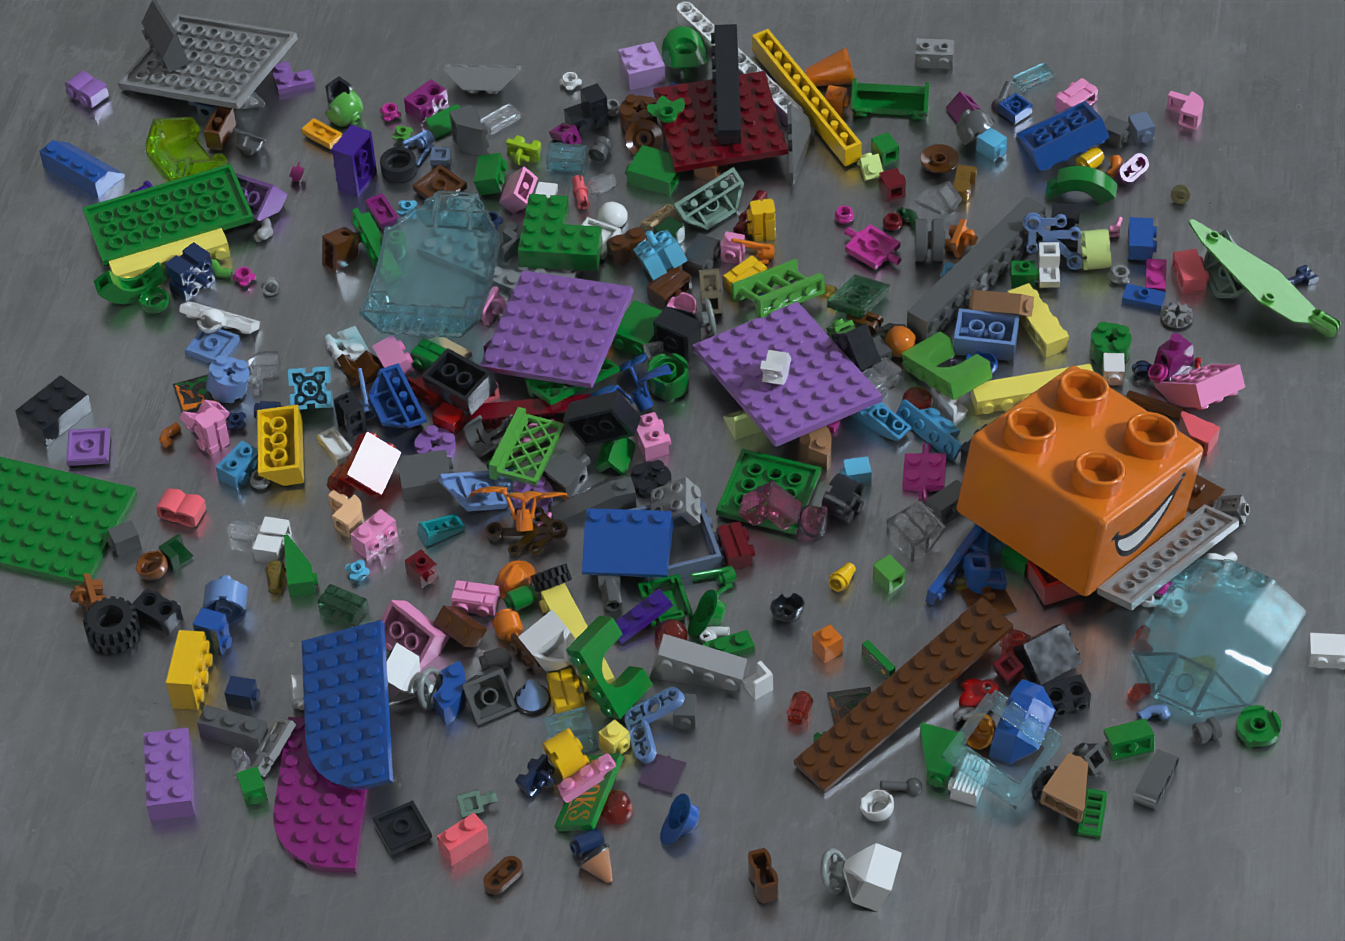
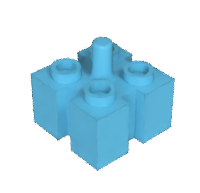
M651 230L647 231L645 236L648 241L640 242L633 249L643 269L653 281L666 274L670 268H676L688 261L678 241L672 237L668 230L659 231L655 235Z
M330 366L313 367L312 372H306V367L288 369L289 386L294 385L295 392L290 393V406L298 405L299 410L308 409L309 404L314 403L315 408L333 407L332 390H327V383L332 382Z

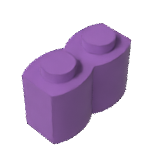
M80 71L65 82L67 95L70 98L79 100L82 105L90 108L95 107L109 96L107 86L85 71Z

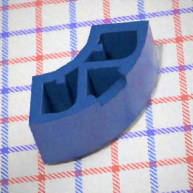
M460 661L441 670L443 684L432 695L434 709L445 725L452 722L462 712L466 700L461 685L466 682V677Z

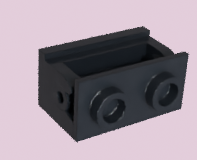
M352 391L333 399L338 427L343 425V430L347 434L349 441L367 432L363 405Z

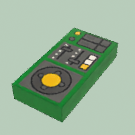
M869 640L862 643V657L886 681L895 673V666Z

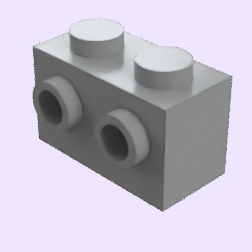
M916 38L915 68L953 69L954 40Z

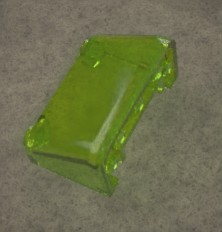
M192 117L152 120L145 142V151L168 182L224 166L228 163L227 158L221 153L215 154L212 159L197 141L200 127Z

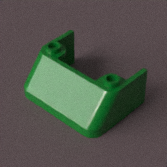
M853 78L851 111L856 113L858 117H867V114L913 116L912 119L924 120V116H928L930 83L925 82V86L858 83L857 78Z

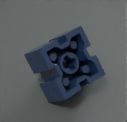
M195 242L182 250L183 254L178 257L176 255L165 263L166 273L171 277L168 280L170 291L186 302L198 294L200 287L203 289L209 288L212 282L215 281L214 271L211 268L210 253Z

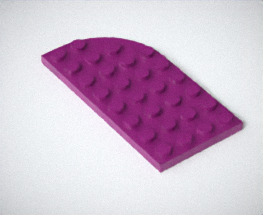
M288 717V720H292L296 726L283 746L273 811L276 835L283 849L293 859H298L309 868L324 872L356 873L367 789H347L346 787L333 784L321 775L312 764L308 755L305 738V717Z

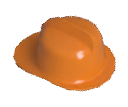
M520 560L512 561L499 571L494 585L499 586L500 598L504 600L506 592L522 585L528 586L532 583L530 576L535 574V569L530 563Z

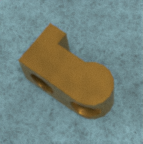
M957 165L953 198L957 202H966L970 199L971 184L976 183L977 167Z

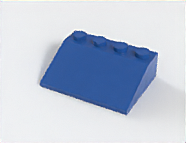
M1086 101L1016 133L1039 171L1048 170L1054 164L1065 162L1071 156L1077 153H1084L1088 148L1100 145L1110 138L1102 117Z
M587 508L584 528L582 575L667 577L673 534L672 511Z

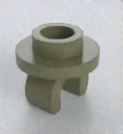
M1180 184L1173 187L1171 198L1175 203L1184 204L1190 199L1191 193L1187 186Z

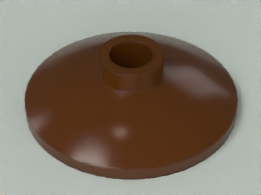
M638 120L627 129L625 143L633 155L636 151L640 150L642 145L660 150L663 144V133L660 127L653 121ZM646 136L647 142H641L640 137Z
M935 144L928 146L922 151L920 161L922 166L931 172L946 173L958 165L959 155L954 148L948 145Z

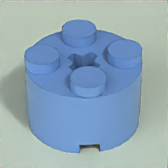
M224 355L216 357V360L209 366L206 390L212 394V398L224 403H233L235 399L240 398L241 400L244 398L250 375L247 362Z
M222 575L219 579L212 580L205 585L203 608L224 613L226 620H229V624L238 623L245 616L248 587L232 580V577L228 575Z

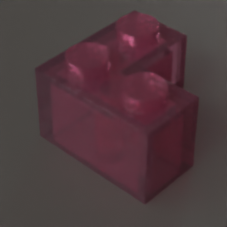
M772 480L743 495L739 515L753 526L769 519L784 530L798 522L802 503Z

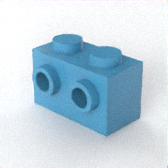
M241 441L216 466L218 480L236 490L246 484L252 473L258 470V449Z

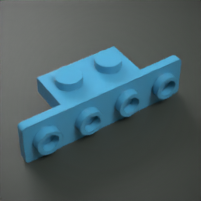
M902 400L896 414L940 453H946L950 461H955L962 448V443L955 439L958 438L961 430L955 427L952 421L940 415L937 409L919 410L908 400Z

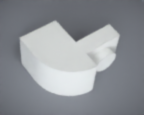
M1039 242L1038 269L1040 288L1060 287L1059 242Z
M768 350L766 361H762L760 367L763 372L762 382L779 385L785 384L791 362L789 353Z

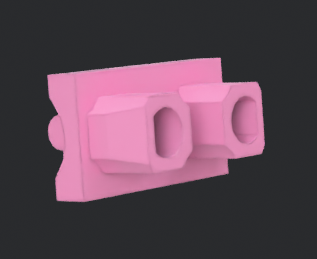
M493 286L490 292H483L481 295L482 305L474 306L472 310L475 319H482L483 323L487 326L491 325L498 313L503 314L507 306L505 303L506 299L499 294V288Z

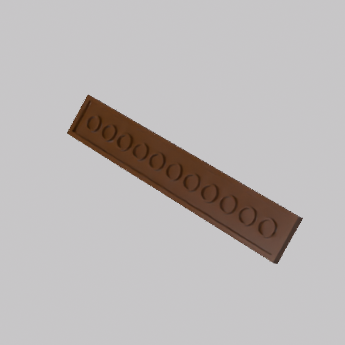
M981 597L794 759V765L826 793L1013 629V624Z

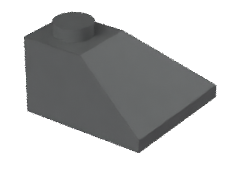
M494 666L482 671L461 684L476 725L518 709L501 667Z

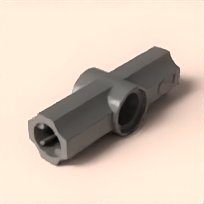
M597 575L604 610L609 612L617 611L622 607L620 577Z

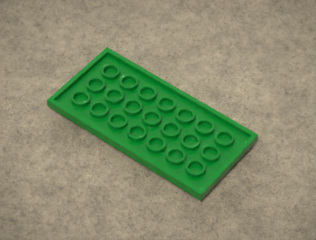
M231 163L82 207L104 266L109 265L108 261L216 229L222 228V230H226L254 221L253 214Z

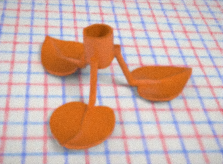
M500 486L478 488L470 493V498L477 493L497 492L503 494L512 513V519L516 521L517 532L533 530L532 518H535L534 512L538 501L555 496L568 500V494L564 492L542 493L526 491L508 494L507 487ZM509 497L521 500V510H517V514ZM531 498H534L530 512L529 509H525V502L527 503Z

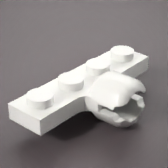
M191 301L180 305L179 312L186 314V317L192 319L200 318V320H197V324L205 333H213L223 327L226 329L235 328L239 329L240 333L251 334V332L258 330L260 326V321Z

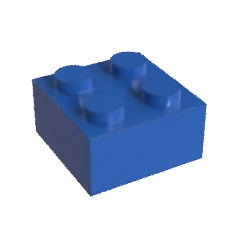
M1015 92L999 103L998 112L1016 124L1032 113L1033 104Z

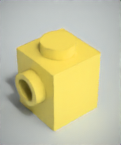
M615 719L598 732L599 746L605 753H620L622 755L631 748L630 732Z

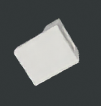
M942 393L938 394V408L952 422L968 414L969 410L959 401V398L952 400Z
M762 661L757 662V673L744 679L743 687L757 700L773 690V674Z

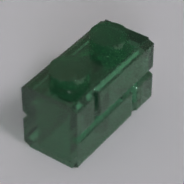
M332 584L328 585L317 602L319 613L327 619L334 618L344 626H359L362 619L369 612L368 600Z

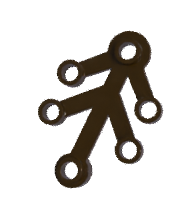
M536 507L534 512L535 518L533 519L538 522L542 521L546 526H537L533 522V530L517 532L516 527L503 528L500 523L491 522L486 527V533L488 538L493 541H498L502 537L523 536L519 541L508 547L509 555L512 558H518L522 554L521 549L538 535H544L537 543H532L529 546L531 556L539 557L543 552L542 548L553 539L560 540L567 535L568 527L562 520H552L545 514L543 508ZM515 508V509H514L515 512H516V514H517V510H521V508Z

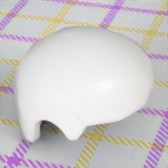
M607 202L599 209L597 221L619 228L626 223L628 212L619 203Z
M876 789L870 791L861 798L860 810L869 821H884L891 816L894 810L893 797L883 790Z

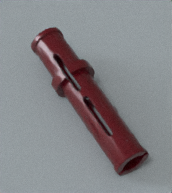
M758 190L751 201L767 199L768 194L763 190ZM746 210L740 214L739 221L733 228V233L745 234L747 223H750L747 220Z

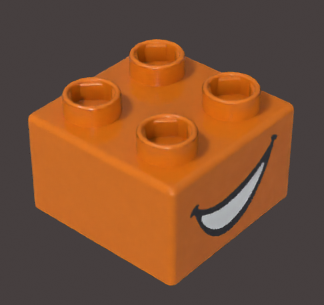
M1070 366L971 437L956 509L960 514L1082 596H1088L1098 586L1184 521L1202 458L1203 447L1178 431L1175 424L1169 418L1159 413L1146 411L1110 388L1107 381L1100 374L1091 370L1080 369L1077 366Z

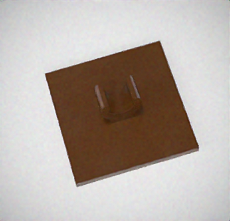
M1197 475L1187 510L1194 513L1204 504L1212 507L1217 502L1218 497L1224 494L1225 489Z
M990 585L982 588V594L975 593L969 588L960 590V594L968 609L983 597L1003 616L1017 612L1006 589H991Z

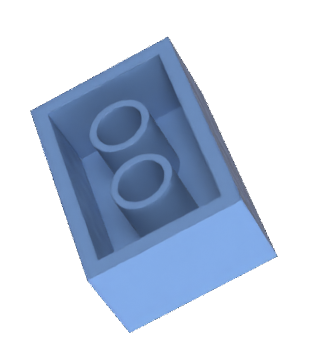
M959 308L953 345L955 355L967 356L969 353L971 356H974L979 351L981 353H990L998 360L1014 361L1019 329V315Z

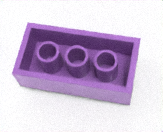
M188 727L144 733L146 806L150 821L195 816L192 742Z

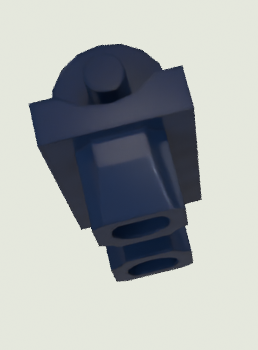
M542 754L539 759L531 758L527 765L529 772L526 775L519 774L515 779L518 788L524 790L528 798L534 799L544 785L551 787L555 783L552 776L555 769L549 763L548 755Z

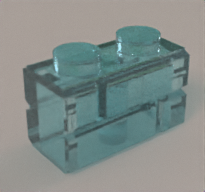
M560 142L549 143L546 154L547 171L585 173L588 160L587 145L563 144Z

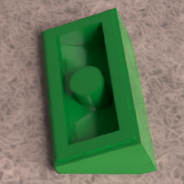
M458 104L426 118V129L433 134L435 139L451 133L449 112L459 109L460 106Z

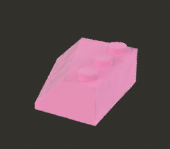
M1211 363L1189 371L1190 374L1173 376L1170 382L1154 383L1158 391L1171 404L1179 407H1195L1197 410L1206 409L1209 407V404L1221 402L1224 397L1234 396L1238 394L1239 390L1245 388L1240 364Z

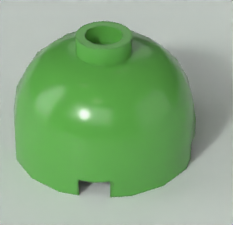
M351 89L349 94L346 92L340 94L329 105L330 111L326 110L325 115L335 125L347 127L351 124L356 125L361 120L363 103L354 90Z

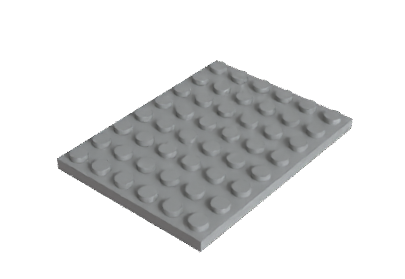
M178 14L172 20L171 25L180 39L189 64L168 72L166 67L160 65L158 58H156L153 50L149 47L121 78L118 86L123 90L239 109L292 47L298 36L296 32Z

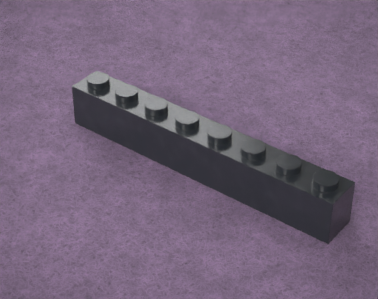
M737 24L714 25L715 33H711V44H715V46H711L712 57H715V59H712V70H716V72H712V83H716V85H713V96H717V98H713V110L717 111H714L713 115L714 123H718V125H714V137H718V144H742Z

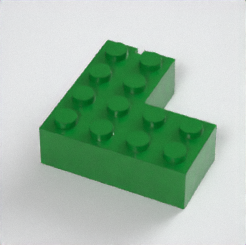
M529 194L518 247L519 267L598 272L603 244L602 227L567 224L569 215L568 196L550 195V198H547V195Z

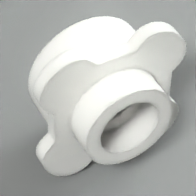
M574 72L565 73L563 78L559 80V84L564 85L567 90H573L582 83L581 79H578L577 74Z

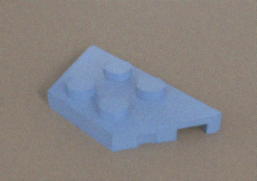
M505 469L509 472L514 471V469ZM489 471L440 474L438 478L439 482L467 511L506 509L508 505L505 496L501 493H477L471 498L470 493L478 488L500 486L507 487V493L509 494L512 488L511 479L500 476L498 480L489 479Z

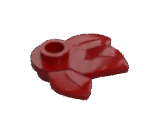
M971 678L961 684L965 691L959 698L960 707L975 706L983 714H988L993 709L994 699L999 693V686L996 681L992 679L982 681L977 678ZM987 687H991L989 691L984 690Z

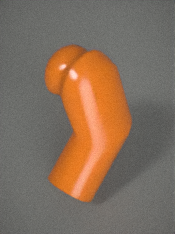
M1119 155L1109 158L1112 167L1105 174L1112 179L1116 177L1118 167L1123 164V159Z
M175 422L162 430L159 442L163 444L164 448L173 444V440L170 437L181 431L180 425Z

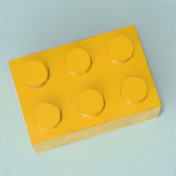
M178 631L166 680L172 709L198 710L200 702L204 700L203 687L204 684L208 683L209 675L207 670L208 666H212L213 656L209 653L210 643L206 641L205 632Z

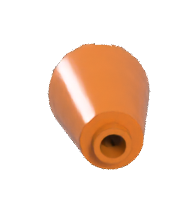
M842 48L805 69V74L816 87L852 85L853 78H855L847 48Z

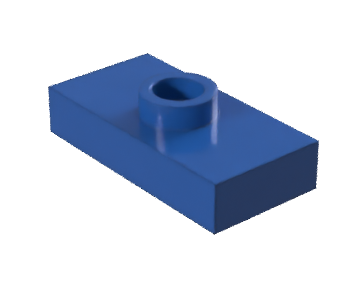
M1127 284L1122 296V303L1161 311L1166 292Z

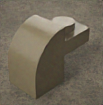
M719 269L699 270L701 306L703 300L707 298L710 300L714 314L723 313Z

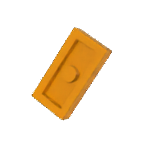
M315 118L301 128L304 136L330 150L342 137L341 132Z

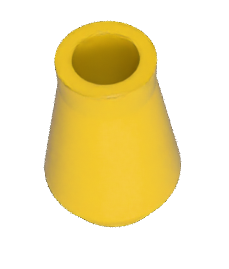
M850 562L845 563L844 566L829 576V586L837 592L846 590L856 571V567Z

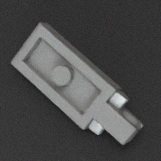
M276 718L256 751L257 758L252 768L258 766L262 777H265L270 771L287 739L291 736L296 726L292 720Z

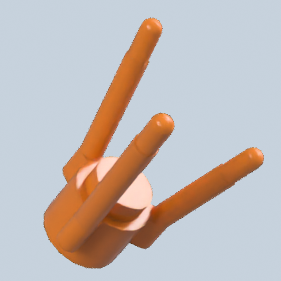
M736 238L731 239L732 242L744 244L745 248L756 249L757 258H761L758 261L763 264H768L769 260H774V245Z

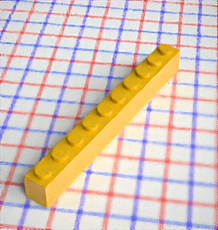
M769 29L753 34L752 52L780 87L802 107L803 113L810 117V124L814 125V129L844 166L857 162L862 156L861 141Z

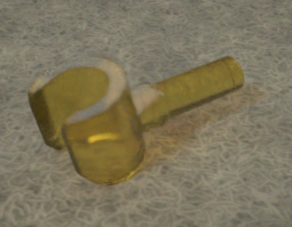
M964 572L962 577L956 578V590L968 588Z

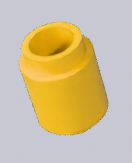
M1097 147L1090 148L1077 157L1076 166L1097 168L1104 160L1102 150Z

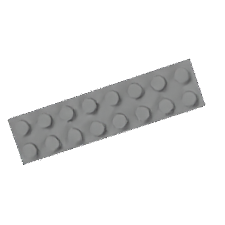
M1204 504L1098 586L1097 594L1132 611L1239 527V519Z

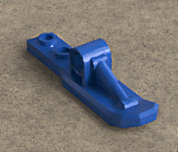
M977 524L973 527L948 564L928 589L925 602L933 606L937 599L941 600L946 592L945 588L948 584L951 586L957 578V572L960 569L964 571L963 565L967 554L988 555L990 562V555L988 554L990 546L989 532Z

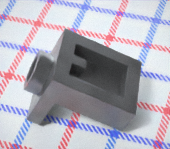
M1243 495L1218 497L1215 509L1232 517L1236 516L1240 524H1245L1246 518L1250 513V507Z

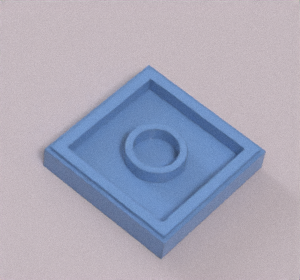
M200 329L184 350L185 355L211 364L219 355L228 357L240 341V337L222 329L213 333H205Z

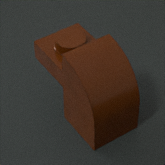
M367 350L355 361L343 353L337 358L341 365L340 370L346 375L350 384L356 387H360L359 368L362 369L365 385L374 382L379 370L384 368L379 358Z

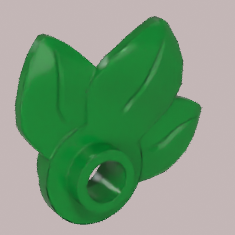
M663 95L656 104L647 105L648 113L658 117L660 121L665 123L675 121L677 114L685 108L683 98L671 102Z

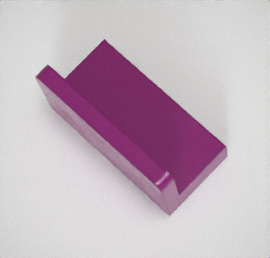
M961 91L946 106V110L956 122L961 119L959 115L965 110L981 109L971 96Z

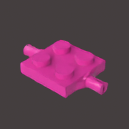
M871 224L859 232L852 230L850 227L845 229L844 234L852 238L845 246V252L875 270L888 260L896 265L900 264L902 259L894 255L900 248L901 242Z
M926 443L922 445V453H905L903 491L919 492L918 501L921 503L922 499L924 503L927 500L928 492L940 491L945 488L946 453H930L931 444L927 443V449Z

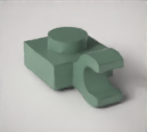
M475 789L456 795L462 818L472 813L484 812L483 805L498 801L494 790L480 795L479 790Z

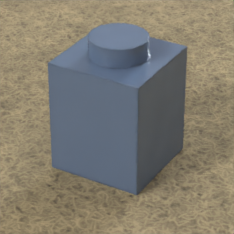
M1146 111L1128 116V123H1130L1129 132H1131L1130 135L1136 145L1154 140L1155 125Z

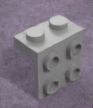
M687 477L681 478L651 491V510L672 511V519L682 516L692 526L700 524L701 491Z

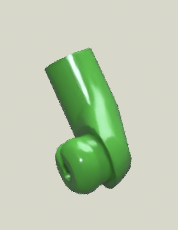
M211 259V268L214 271L215 278H232V269L221 268L216 259Z

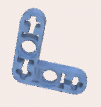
M669 687L630 708L625 714V723L627 730L630 732L633 753L643 764L651 763L657 754L649 723L678 709L684 703V694L676 687ZM659 704L655 712H650L653 705ZM645 731L644 736L636 740L638 733Z

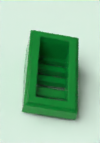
M1086 788L1083 820L1079 823L1078 835L1101 838L1108 795L1106 791ZM1087 807L1097 808V809H1100V810L1089 809V808H1087ZM1086 816L1097 817L1099 819L1088 818ZM1084 824L1096 825L1098 827H1087L1084 826Z

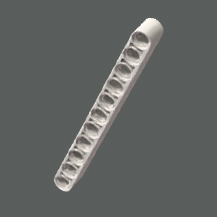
M679 3L677 5V23L680 26L694 29L702 37L707 52L712 56L711 46H715V44H711V33H715L714 24L691 3ZM738 48L739 75L762 71ZM766 74L779 120L787 127V105H792L801 112H803V109Z

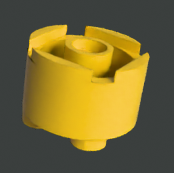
M570 728L564 729L542 743L545 754L548 755L550 763L554 765L555 771L562 781L590 764L587 756L581 752L583 749L581 742L577 737H574Z

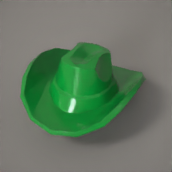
M679 26L670 30L663 39L662 58L667 66L688 70L707 63L708 54L705 43L694 29Z

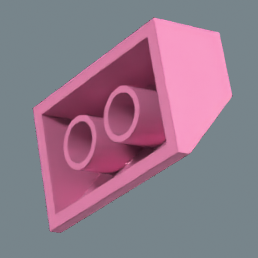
M391 600L381 618L385 625L386 648L390 651L398 643L418 655L420 670L441 654L450 637L435 626L433 621L404 600Z

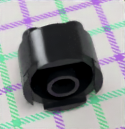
M838 473L829 483L832 486L830 491H825L821 508L826 513L849 523L854 513H859L863 508L864 501H862V498L867 490V485Z

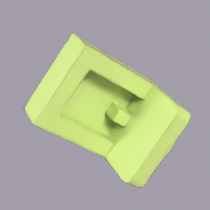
M864 154L857 162L858 166H861L865 182L879 179V173L883 172L879 154Z

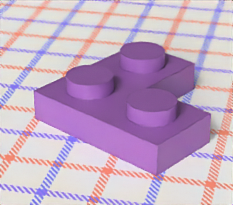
M289 61L277 63L271 70L279 95L315 87L311 69L292 73Z

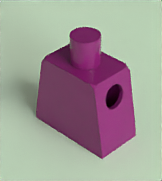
M1179 333L1172 334L1170 339L1157 349L1154 364L1162 363L1168 368L1167 377L1163 381L1169 382L1171 377L1180 374L1194 364L1193 345Z

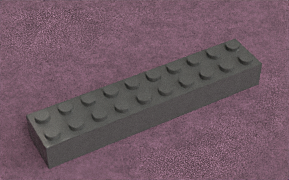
M1026 196L907 311V328L915 335V344L924 341L939 331L942 333L946 332L950 325L957 320L959 308L969 309L971 290L986 291L991 285H995L1002 274L1008 272L1011 267V261L1020 260L1021 256L1027 251L1026 244L1028 242V231L1023 227V218L1026 214L1032 212L1039 214L1041 218H1046V206ZM1032 219V220L1029 221V223H1035V222H1036V220H1034V219ZM1036 231L1037 241L1042 239V236Z

